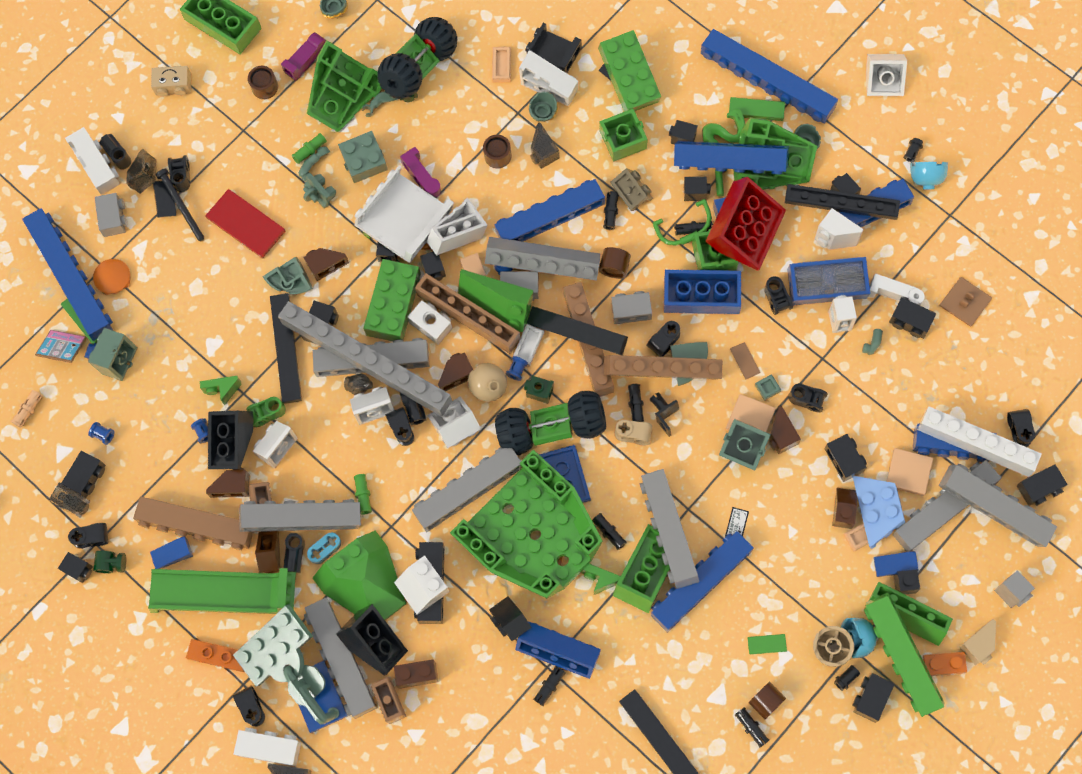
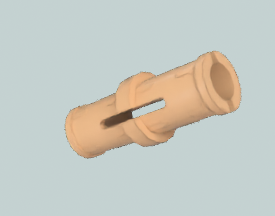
M32 390L24 403L20 404V409L11 422L22 428L30 414L34 413V408L43 396L37 391Z

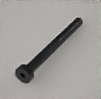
M165 168L155 174L157 179H161L197 240L203 241L204 235L167 176L169 174L168 170Z

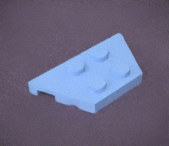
M853 476L870 549L876 547V544L881 539L887 538L894 529L899 528L905 523L897 486L892 482Z

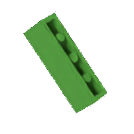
M878 581L868 601L889 592L908 631L939 646L946 636L953 618Z

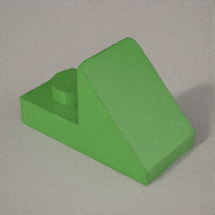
M238 376L199 381L200 389L204 394L216 395L220 392V399L224 405L227 404L242 385Z
M588 564L581 572L586 579L598 580L594 589V595L616 586L621 577L592 564Z

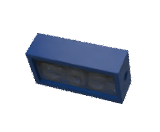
M866 257L792 263L787 268L790 298L793 305L832 302L833 299L841 295L846 297L852 296L853 300L867 299L870 295Z

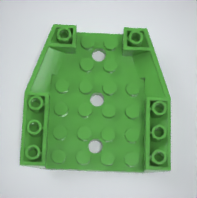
M532 450L520 462L522 469L468 522L463 519L450 534L490 573L547 599L564 590L593 560L603 541L575 488L537 452ZM507 505L514 507L510 514L503 512L504 507ZM533 531H540L541 536L538 539H531L530 536ZM567 557L569 559L568 563L565 566H560L558 564L559 558Z

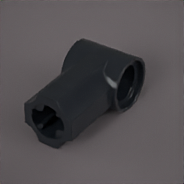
M112 133L101 137L99 144L119 169L128 168L131 165V158Z
M400 393L410 424L418 425L427 421L423 406Z
M291 533L285 539L286 549L283 568H288V572L301 573L305 540L299 534ZM298 538L300 540L299 545L295 548L291 547V541Z

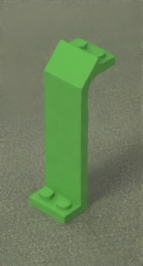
M280 568L279 573L151 569L148 609L150 613H159V610L277 614L285 605L290 604L294 610L296 572H288V568Z

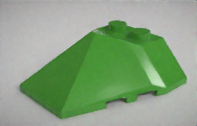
M326 40L317 56L307 115L339 132L365 104L380 92L381 87L377 78L378 72L361 64L342 52V49Z
M750 117L741 130L738 144L789 146L788 168L783 174H772L771 171L753 173V170L734 172V181L748 176L763 190L775 189V187L787 186V184L796 185L809 182L818 146L769 120Z
M376 530L356 538L327 560L312 578L326 596L354 615L359 610L373 604L383 619L386 620L406 605L404 596L394 583L398 577L388 547Z

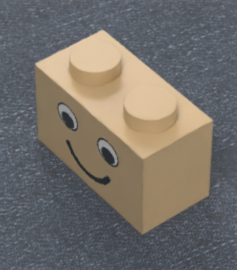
M188 66L151 68V88L156 96L161 97L173 94L180 96L191 93V72Z

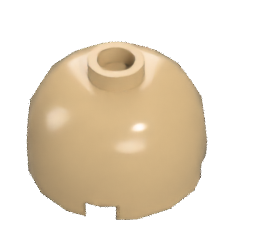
M482 363L474 371L470 372L468 388L479 400L486 402L496 401L506 391L507 377L504 371L497 365Z
M828 626L816 634L813 640V650L816 658L822 664L829 667H839L851 659L854 652V642L851 635L845 629L839 626Z

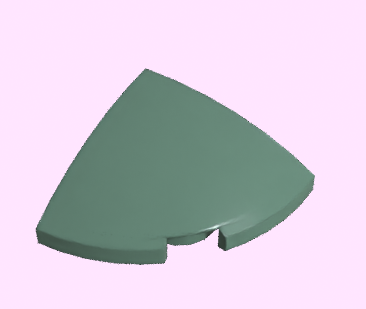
M298 257L292 258L282 266L276 267L262 276L272 288L279 292L286 291L290 292V294H301L313 289Z
M707 342L670 346L673 358L707 359L708 357ZM676 378L678 386L684 385L693 380L685 378Z

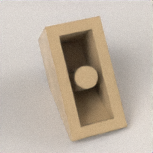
M994 619L989 621L959 646L975 666L979 663L984 665L993 658L990 654L995 651L996 621Z

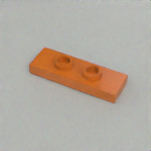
M191 639L186 659L244 672L233 656L238 651L237 649Z

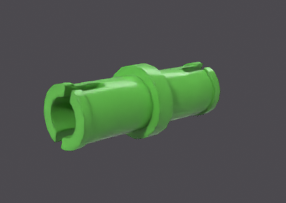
M319 133L309 142L303 143V147L291 156L297 164H300L309 155H313L327 140Z
M357 474L354 476L356 486L355 498L360 502V514L365 515L372 512L369 500L371 494L367 488L366 474Z

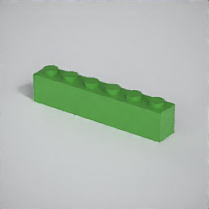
M889 592L866 602L864 612L868 620H873L876 626L873 627L878 639L882 638L885 644L883 646L884 652L887 657L891 656L894 662L892 667L896 675H901L904 681L901 683L906 694L910 693L913 699L911 705L914 711L919 712L921 717L944 708L945 702Z

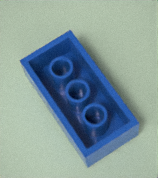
M665 269L664 313L740 314L741 271Z

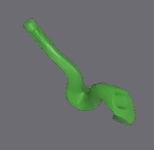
M734 109L726 115L727 118L734 120L737 134H730L717 123H709L702 128L703 142L719 143L714 138V135H718L728 142L739 143L741 130L745 126V120L740 109ZM715 168L716 194L718 197L724 196L723 171H716Z

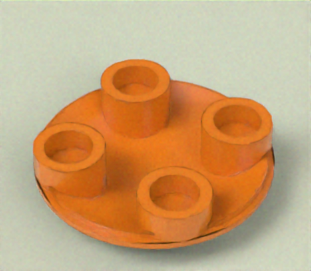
M105 260L96 267L93 274V282L96 288L103 294L108 295L120 292L130 284L129 268L121 260Z

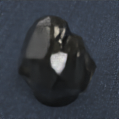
M362 373L347 376L344 381L345 390L354 395L365 393L373 387V382Z

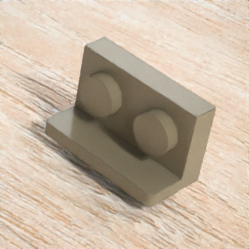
M626 168L610 183L630 211H634L646 200L651 201L653 199L650 194L652 191L646 184L643 185L640 181L641 176L636 170Z

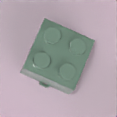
M373 131L338 144L345 161L346 171H349L354 183L388 170L384 155L379 148Z
M104 328L98 336L97 344L90 353L88 362L102 375L123 381L128 368H131L133 365L131 361L138 347L124 334Z
M734 419L729 432L724 436V443L719 456L755 471L761 456L763 457L766 452L765 446L771 434Z

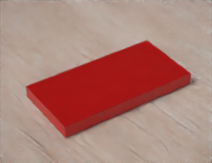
M229 188L205 215L209 221L262 259L286 232L282 226Z

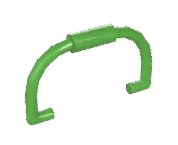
M703 199L695 203L697 207L703 205L707 214V221L703 229L680 238V240L670 241L663 237L658 227L659 224L663 223L661 218L653 222V227L659 239L667 245H685L693 240L694 233L706 232L712 219L707 201Z

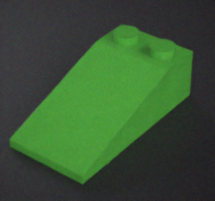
M461 269L458 294L517 331H524L531 310L534 290Z
M649 524L619 578L613 593L614 597L646 613L650 612L668 575L667 572L670 571L669 564H664L661 555L665 553L664 548L659 547L656 536L659 535L658 529H653V526Z

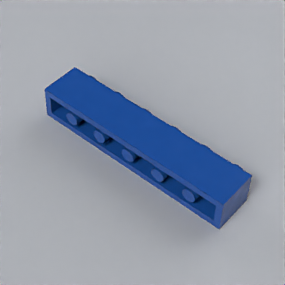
M677 141L674 146V166H679V169L683 170L697 167V170L716 168V171L734 169V172L753 170V173L771 171L772 174H783L788 168L789 146Z
M596 179L586 180L576 188H568L564 193L558 196L553 195L545 202L535 203L525 211L520 210L509 218L498 220L494 224L495 232L498 238L523 242L605 205V196Z
M738 531L733 535L729 533L722 540L724 542L719 548L717 546L708 553L710 557L705 562L701 560L695 565L699 578L698 583L678 589L672 587L665 594L667 598L663 602L659 600L651 607L653 610L651 616L667 633L752 553L754 547Z

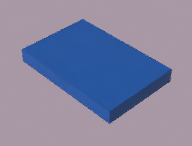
M575 445L539 454L575 488L582 503L591 501Z
M325 661L313 665L325 679L324 690L314 699L324 713H327L329 708L334 707L339 710V716L325 724H319L305 705H299L310 733L348 717Z

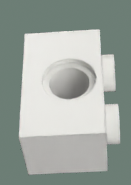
M841 295L833 299L828 311L832 333L852 330L857 319L852 296L846 297Z
M421 301L407 317L408 321L421 333L439 345L452 330L451 319L444 313L442 315L436 311V307L428 302L426 304L424 301ZM429 319L436 320L433 324L427 323Z

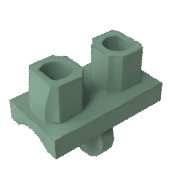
M311 173L307 174V180L303 188L305 192L304 200H312L314 203L318 201L324 209L327 208L330 200L335 197L336 190L332 186L324 189L325 178L321 174L315 176Z

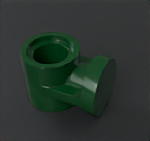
M96 551L93 571L111 574L114 568H116L118 573H123L126 569V554L119 553L115 557V553L111 551Z

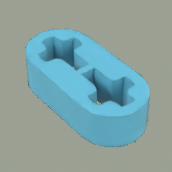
M333 532L324 535L308 549V559L314 564L324 562L340 548V537ZM329 538H331V539H335V538H336V540H335V543H336L335 546H332V545L327 546V545L329 544V541H328ZM313 551H321L319 553L321 557L319 559H317L316 557L312 559V557L314 556Z

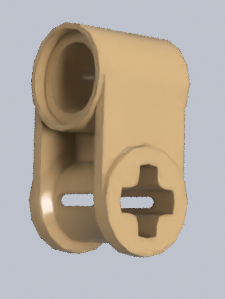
M620 420L616 424L614 434L616 439L621 442L647 446L650 445L653 425L647 422Z

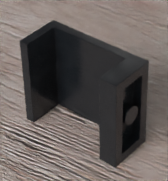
M543 22L541 27L535 30L534 39L527 44L525 52L528 53L530 50L560 70L568 73L582 49V39L575 37L572 42L547 31V25Z

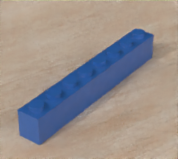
M712 29L701 45V54L704 58L713 60L724 69H729L737 77H743L753 86L764 89L767 94L780 98L785 104L794 106L799 112L808 114L817 122L825 124L837 106L838 99L715 29Z
M40 208L22 218L90 338L93 341L98 339L104 328L113 330L110 325L113 323L108 313L104 315L102 302L100 299L96 300L93 296L96 294L91 284H86L87 276L82 269L78 270L77 266L79 263L75 256H70L68 253L71 249L66 241H61L60 237L63 235L58 227H53L52 223L55 221L50 213H45Z

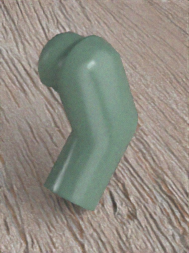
M881 329L873 330L871 344L865 343L863 345V353L868 355L874 354L882 341L883 331Z

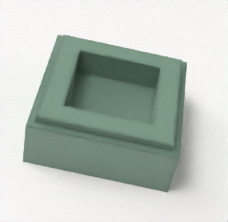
M772 374L755 383V387L764 401L781 392V388Z

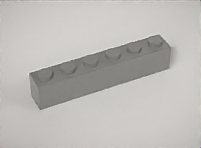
M489 237L485 264L597 281L600 253Z
M414 338L412 341L405 342L404 340H395L393 343L379 341L372 345L362 343L406 369L430 367L427 340L422 338ZM322 347L312 350L313 372L316 377L365 373Z
M500 447L490 458H483L475 468L471 467L465 470L460 478L450 480L442 490L437 489L432 492L431 497L427 500L417 502L412 512L427 533L521 470V460L512 448Z
M987 460L981 464L978 461L969 468L971 474L982 476L989 485H995L1002 478ZM942 489L940 491L941 496L937 499L934 497L929 499L922 511L919 508L910 515L911 519L896 528L893 536L906 552H910L969 505Z
M958 464L948 467L939 487L1035 546L1047 547L1057 528L1056 525L1051 523L1052 520L1044 515L1039 516L1035 513L1036 510L1028 505L1023 506L1018 503L1019 499L1012 495H1005L1000 487L987 484L985 478L977 474H971L966 466Z
M664 469L641 475L643 482L639 483L642 494H647L648 500H645L648 512L652 511L654 516L650 520L653 529H658L659 532L656 539L659 547H663L665 551L661 555L664 564H669L671 570L667 572L670 583H675L676 589L698 583V574Z
M353 499L343 500L341 503H335V500H324L323 503H315V500H305L303 503L288 500L284 501V504H276V501H265L264 504L246 501L239 507L240 532L358 529L361 526L360 502H354Z
M324 598L305 607L306 614H304V618L308 625L312 624L314 629L312 635L315 642H320L322 650H319L323 660H327L330 665L328 672L332 680L336 679L338 683L336 690L340 698L344 697L347 703L344 705L347 715H352L353 718L357 719L377 709L353 653L346 648L336 635L341 626L329 600Z

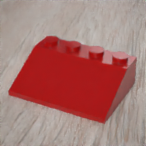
M748 176L733 181L706 242L719 253L758 271L763 264L786 209Z

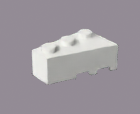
M467 197L459 207L453 209L452 213L445 216L431 228L427 243L437 256L482 239L487 223Z

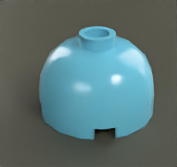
M937 162L910 163L911 178L917 185L923 186L924 190L935 189V186L942 184L947 177L948 162H942V164H937Z
M846 618L842 622L841 628L845 629L853 639L854 652L852 658L866 657L874 651L878 641L873 625L864 618Z

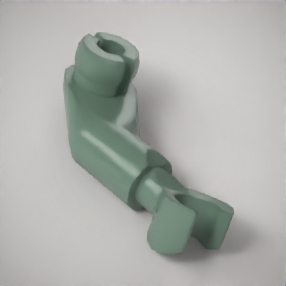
M380 92L369 105L365 104L362 107V111L370 110V113H366L365 116L371 117L374 108L379 107L382 103L397 99L391 97L390 94Z
M319 147L316 154L314 153L304 161L298 172L299 177L304 182L307 180L306 175L309 174L308 171L319 161L321 156L330 152L328 147Z

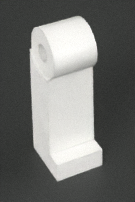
M876 273L872 278L870 295L868 296L874 298L876 294L897 301H900L901 297L918 305H921L925 298L922 290Z

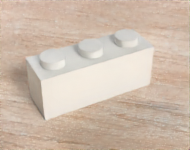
M245 727V731L238 730L233 755L296 767L301 742L296 740V736L285 734L284 738L276 737L277 733L270 731L258 734L257 729Z

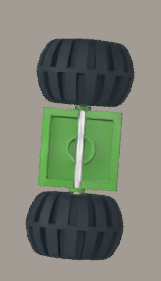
M429 17L421 21L417 25L414 35L395 54L384 58L378 67L377 78L380 87L385 90L384 92L396 99L409 98L417 93L424 77L440 61L449 58L454 53L457 47V33L453 26L441 17Z
M580 391L574 394L568 403L530 411L531 423L526 411L520 408H508L500 412L495 418V429L500 447L512 448L516 455L526 453L533 447V444L537 446L571 438L572 428L578 437L585 439L595 438L606 430L603 404L600 396L593 391Z

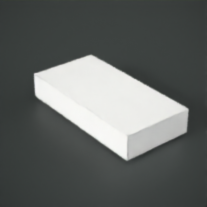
M527 324L513 356L526 360L528 366H530L545 333L544 330Z

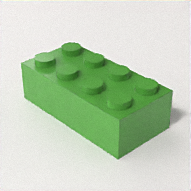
M187 0L180 8L185 21L240 55L262 29L256 16L230 0Z
M634 30L600 42L598 50L623 111L625 112L630 109L637 111L658 103L661 99V94Z
M382 259L363 328L366 336L388 341L404 340L409 322L407 317L411 313L416 296L415 287L421 277L419 266Z

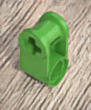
M273 396L248 406L246 410L253 411V427H260L282 417L285 414L286 407L279 398ZM279 404V407H278L277 410H275V411H272V410H271L272 407H273V405Z

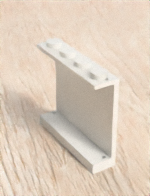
M399 165L396 170L392 169L389 172L385 183L381 182L379 184L376 194L369 196L365 203L366 206L356 212L354 226L410 263L426 244L431 228L450 214L454 202L447 199L443 204L400 174L402 166Z

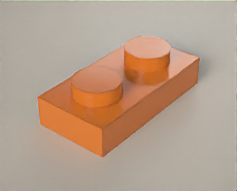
M965 652L923 655V661L931 676L967 673Z

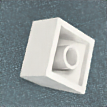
M867 54V96H904L907 59L904 54Z
M832 208L819 224L814 240H816L818 245L829 250L855 247L860 240L863 229Z
M377 387L370 393H359L350 399L353 414L359 425L385 417V414L394 411L386 387Z
M461 397L451 402L442 417L434 412L427 415L447 448L456 446L461 440L473 436L481 429L473 412Z
M276 421L267 428L266 435L262 440L259 439L255 443L253 452L258 458L275 469L298 438L289 426Z
M425 555L409 566L394 582L417 615L450 592Z

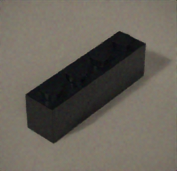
M419 542V548H416L415 551L416 560L425 555L444 582V543ZM444 596L417 615L414 612V619H417L419 624H443Z

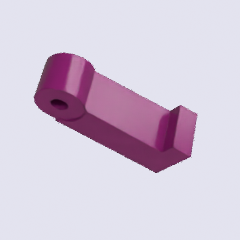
M316 32L312 33L307 41L288 60L285 59L281 63L284 73L297 81L317 58L326 40Z
M413 147L400 156L401 164L418 186L437 198L441 193L440 183L437 179L431 177L419 161L420 153L418 149Z

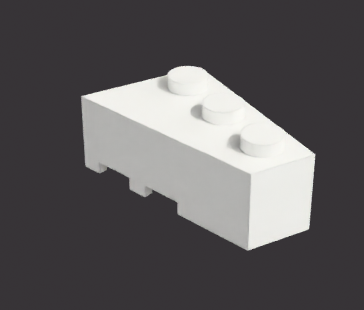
M530 50L519 67L521 85L536 92H549L554 95L557 102L569 107L579 89L578 80L575 77L568 75Z
M84 127L65 137L100 195L120 185L117 180L119 177L114 167L110 168L108 165L111 163L105 153L101 154L99 151L102 149L97 139L92 140Z

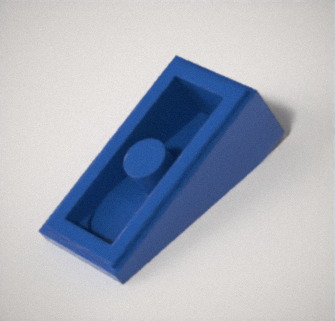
M185 536L150 552L155 569H161L193 557L188 539Z
M915 551L874 557L876 577L893 576L897 571L919 570Z

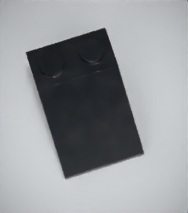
M253 411L208 412V469L241 468L253 433Z
M373 604L359 610L336 633L349 651L384 676L408 652Z

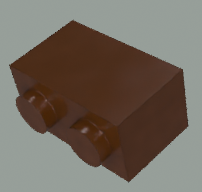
M434 659L394 666L396 686L399 689L439 682Z

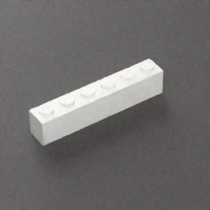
M929 406L917 429L1027 477H1030L1035 472L1042 453Z

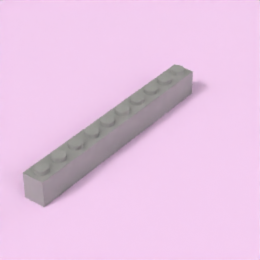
M288 301L278 315L279 320L286 327L442 417L451 404L452 398L449 393Z

